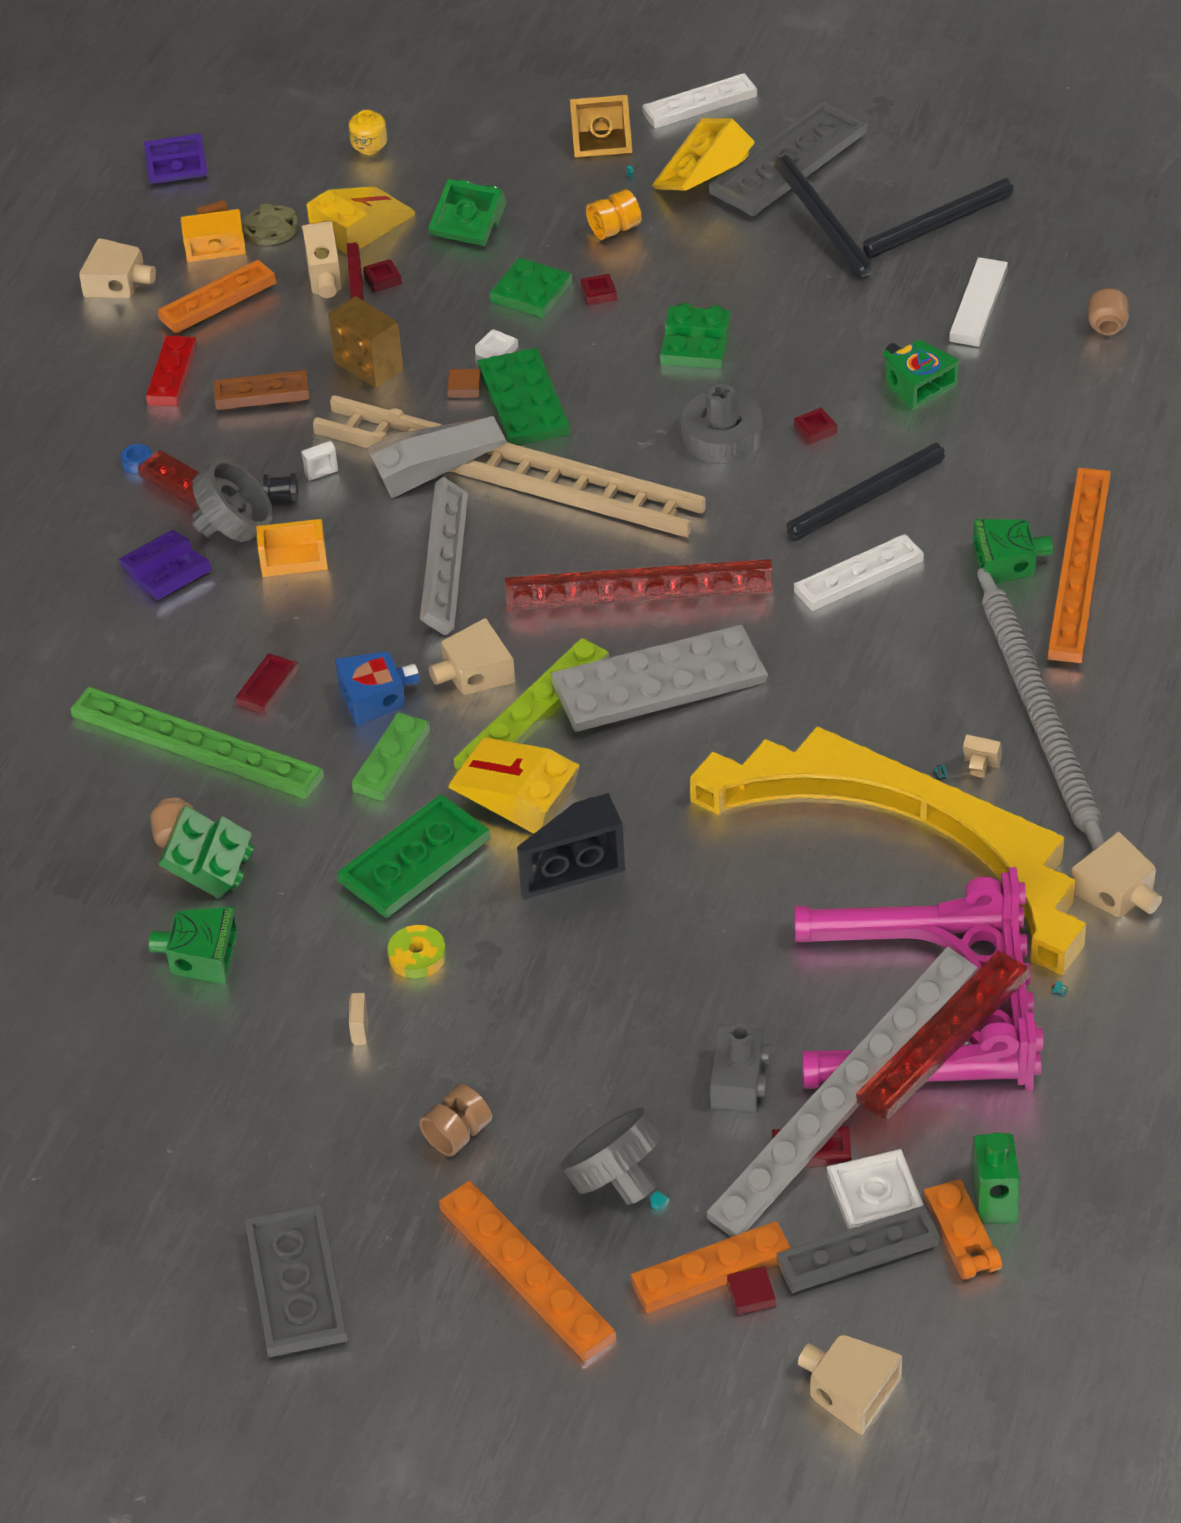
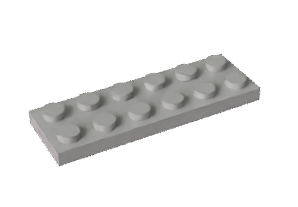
M741 624L552 672L551 682L574 731L578 732L767 682L768 674Z

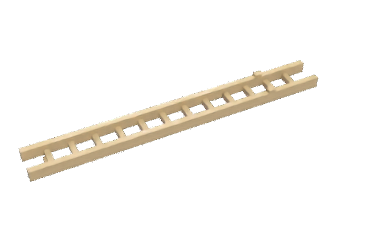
M333 395L330 399L331 411L351 417L345 425L318 417L313 421L315 434L364 448L388 438L386 433L390 428L408 432L441 426L438 423L405 415L402 410L396 408L387 410ZM362 420L378 424L373 433L357 428ZM506 443L485 453L491 455L486 464L471 460L450 470V472L686 538L691 533L690 520L676 517L677 509L675 508L679 507L701 514L706 509L704 496L511 443ZM502 459L520 463L515 472L497 467ZM531 467L549 471L543 480L526 475ZM559 475L578 479L572 488L554 483ZM588 483L607 487L602 496L583 491ZM617 491L636 495L631 504L613 499ZM647 499L665 503L661 512L642 507Z

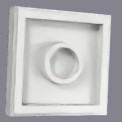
M901 1149L827 1166V1177L847 1230L923 1206Z

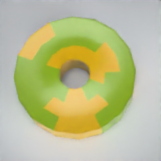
M425 925L407 926L397 931L389 940L387 947L390 966L397 974L405 978L419 979L431 976L444 965L447 956L443 936L436 929Z

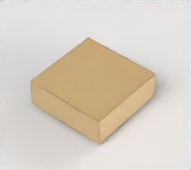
M351 993L349 1028L351 1041L354 1046L367 1045L368 1012L365 993Z

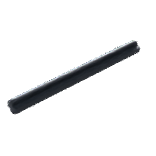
M788 155L778 157L775 168L853 270L861 278L871 275L872 263Z
M1003 178L864 240L863 251L869 257L875 256L1011 195L1014 192V184L1008 178Z
M933 443L790 520L786 524L787 533L793 539H798L942 461L945 458L944 448L939 443Z

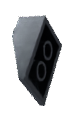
M609 793L574 802L517 846L520 888L523 900L625 871L623 823Z

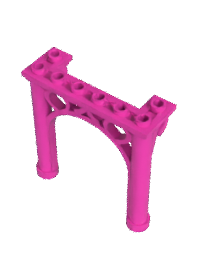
M1009 867V873H1002L1001 883L991 877L975 878L965 886V898L938 903V905L809 909V906H794L795 943L841 940L920 939L935 943L945 949L948 946L978 967L977 975L973 979L977 1001L974 1011L965 1026L957 1034L942 1043L922 1048H911L880 1083L1017 1079V1084L1025 1085V1090H1033L1034 1075L1041 1074L1040 1051H1043L1042 1028H1037V1023L1034 1021L1033 992H1026V985L1031 984L1030 963H1023L1022 958L1027 956V936L1019 932V928H1024L1023 906H1019V904L1026 903L1025 882H1018L1017 867ZM953 934H965V935H964L963 938L960 940L959 938H957V937L954 936ZM986 940L995 946L996 951L989 956H980L973 952L970 947L976 941ZM1003 961L1006 979L996 977L990 972L999 967ZM1008 999L1010 1016L1001 1010L993 1009L996 1003ZM853 1050L802 1051L803 1088L819 1089V1085H822Z

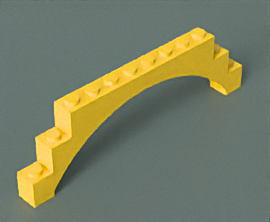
M817 726L796 752L789 750L783 745H778L764 739L743 765L712 751L690 776V802L718 815H721L725 809L755 802L791 798H821L864 803L895 811L919 820L948 835L970 850L994 872L1000 881L1002 873H1009V867H1017L1018 882H1025L1026 903L1019 904V906H1023L1024 920L1032 940L1030 961L1063 976L1084 948L1087 923L1073 915L1066 914L1073 905L1075 879L1068 877L1060 871H1055L1063 861V836L1027 821L1019 815H1014L998 808L988 801H983L969 795L959 788L949 786L925 773L909 768L896 760L871 751L865 746L851 742L836 733Z

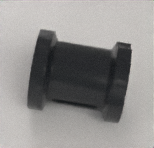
M291 473L290 476L270 477L269 474L263 475V489L270 503L272 499L298 501L297 473Z

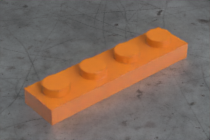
M256 260L158 309L159 319L176 334L276 284L275 273L260 260Z
M777 1221L632 1273L631 1284L647 1314L726 1285L727 1275L764 1266L766 1269L777 1266V1253L791 1249Z

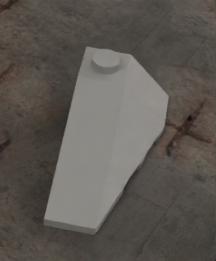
M494 416L397 433L367 447V450L391 498H394L506 444L507 441Z

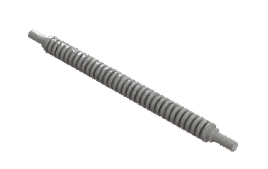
M981 568L977 571V577L984 591L982 606L1074 825L1086 833L1094 851L1105 842L1099 829L1101 813L1008 596L1004 591L996 587L991 574L984 572V568Z

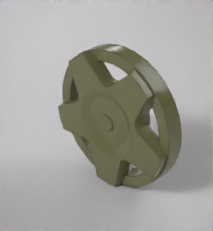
M270 203L260 205V208L249 213L243 220L246 238L252 243L263 246L286 242L296 234L299 227L298 217L294 209L281 205H271ZM291 220H293L292 226L288 224ZM249 229L256 230L255 234H252Z

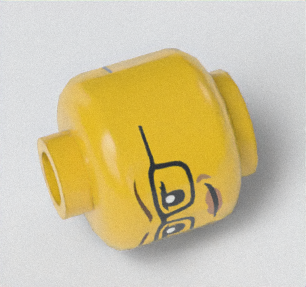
M362 110L350 119V140L354 149L363 154L371 155L379 152L386 145L388 140L386 122L381 114L372 110Z

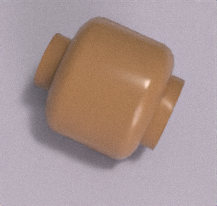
M1105 288L1092 294L1088 302V322L1091 328L1103 335H1113L1125 328L1129 319V301L1126 295L1112 288Z
M181 798L164 799L151 812L150 822L153 839L159 847H165L178 812L185 805L195 810L191 804Z

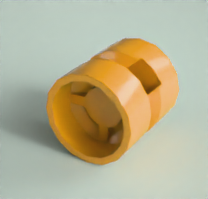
M627 189L610 195L608 199L592 202L586 207V216L590 228L600 240L618 234L619 230L626 231L641 224L640 207L634 195Z

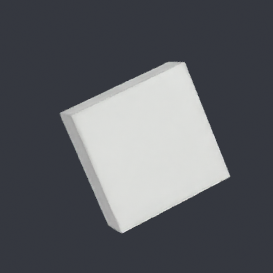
M492 329L475 345L476 355L489 358L491 356L513 353L518 348V339Z
M331 441L301 451L305 476L309 481L338 471L336 450Z

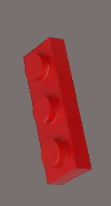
M165 336L146 394L148 405L178 407L197 349L196 337Z

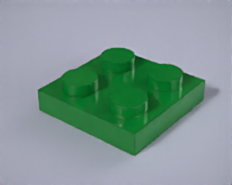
M518 258L490 291V301L544 318L572 284V273Z

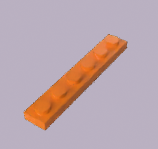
M470 1180L439 1200L440 1210L584 1362L616 1341V1331Z

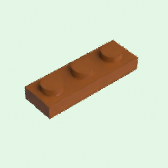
M306 370L213 380L216 410L309 400Z

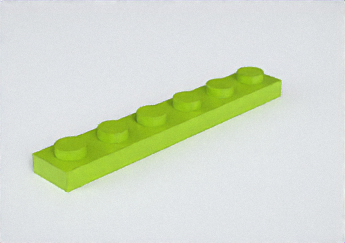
M581 638L454 758V767L457 770L462 767L483 737L523 744L563 706L551 682L552 672L609 658V651Z

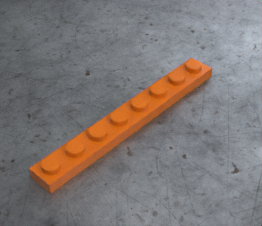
M1078 468L1048 648V660L1082 663L1111 471Z

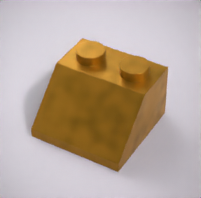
M628 95L570 99L571 130L575 158L633 153Z

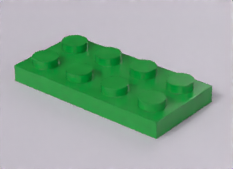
M537 347L477 360L478 369L481 370L482 381L507 443L521 446L570 435L569 423Z
M440 794L337 872L338 882L385 918H388L491 839L490 829Z

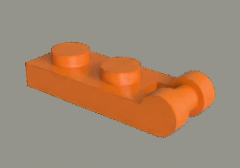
M961 1178L924 1189L925 1203L962 1280L976 1277V1272L986 1269L989 1273L1002 1269L1000 1254L997 1248L992 1245ZM978 1252H979V1254H980V1255L973 1256V1257L970 1256L971 1254L978 1253Z

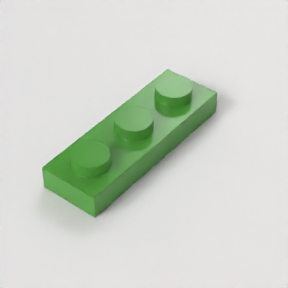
M398 712L351 782L353 792L385 801L429 733V721Z

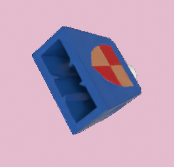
M386 651L335 659L338 684L355 726L363 725L403 708L405 705L403 688L420 683L419 673L415 664L396 668L391 654Z

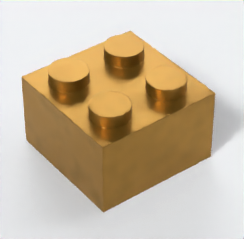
M357 296L328 314L333 358L337 365L346 368L360 380L366 381L375 388H378L403 371L397 321Z

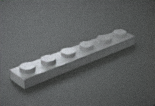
M443 476L435 483L420 620L446 636L454 630L468 492Z

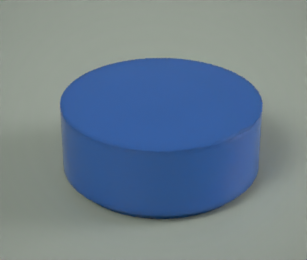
M132 444L121 452L122 467L127 472L142 473L153 465L152 451L144 444Z

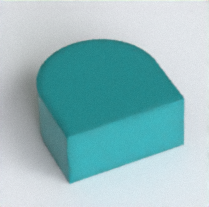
M657 1190L650 1198V1205L654 1210H662L669 1203V1198Z

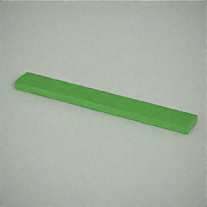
M88 687L70 708L74 718L306 800L324 777L323 768L92 687Z

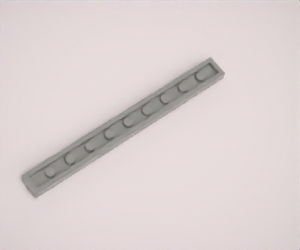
M947 946L707 1211V1219L730 1237L746 1232L977 975L978 967Z

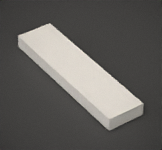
M743 73L642 105V114L652 127L656 129L757 97V87Z
M978 257L952 325L949 342L980 347L1008 271V262Z
M903 534L794 583V592L811 611H814L922 562L924 552L906 534Z

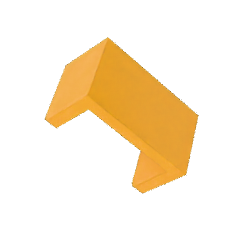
M239 209L180 217L187 262L246 254Z
M322 519L256 526L262 577L328 570Z

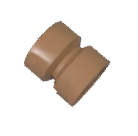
M459 1084L442 1099V1105H435L419 1121L420 1129L428 1142L437 1151L449 1157L458 1153L469 1142L470 1136H476L492 1120L491 1111L484 1099L475 1090L464 1084Z

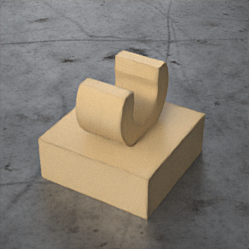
M966 734L963 753L965 761L970 762V776L984 779L987 766L999 768L1002 759L1001 742Z

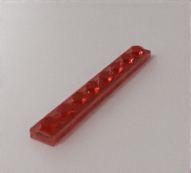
M771 559L505 577L507 610L772 592Z

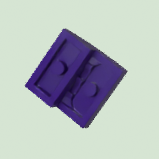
M201 133L144 141L150 184L208 176Z
M171 530L119 558L121 566L131 578L156 600L212 571L209 559L192 550L189 539L175 530Z

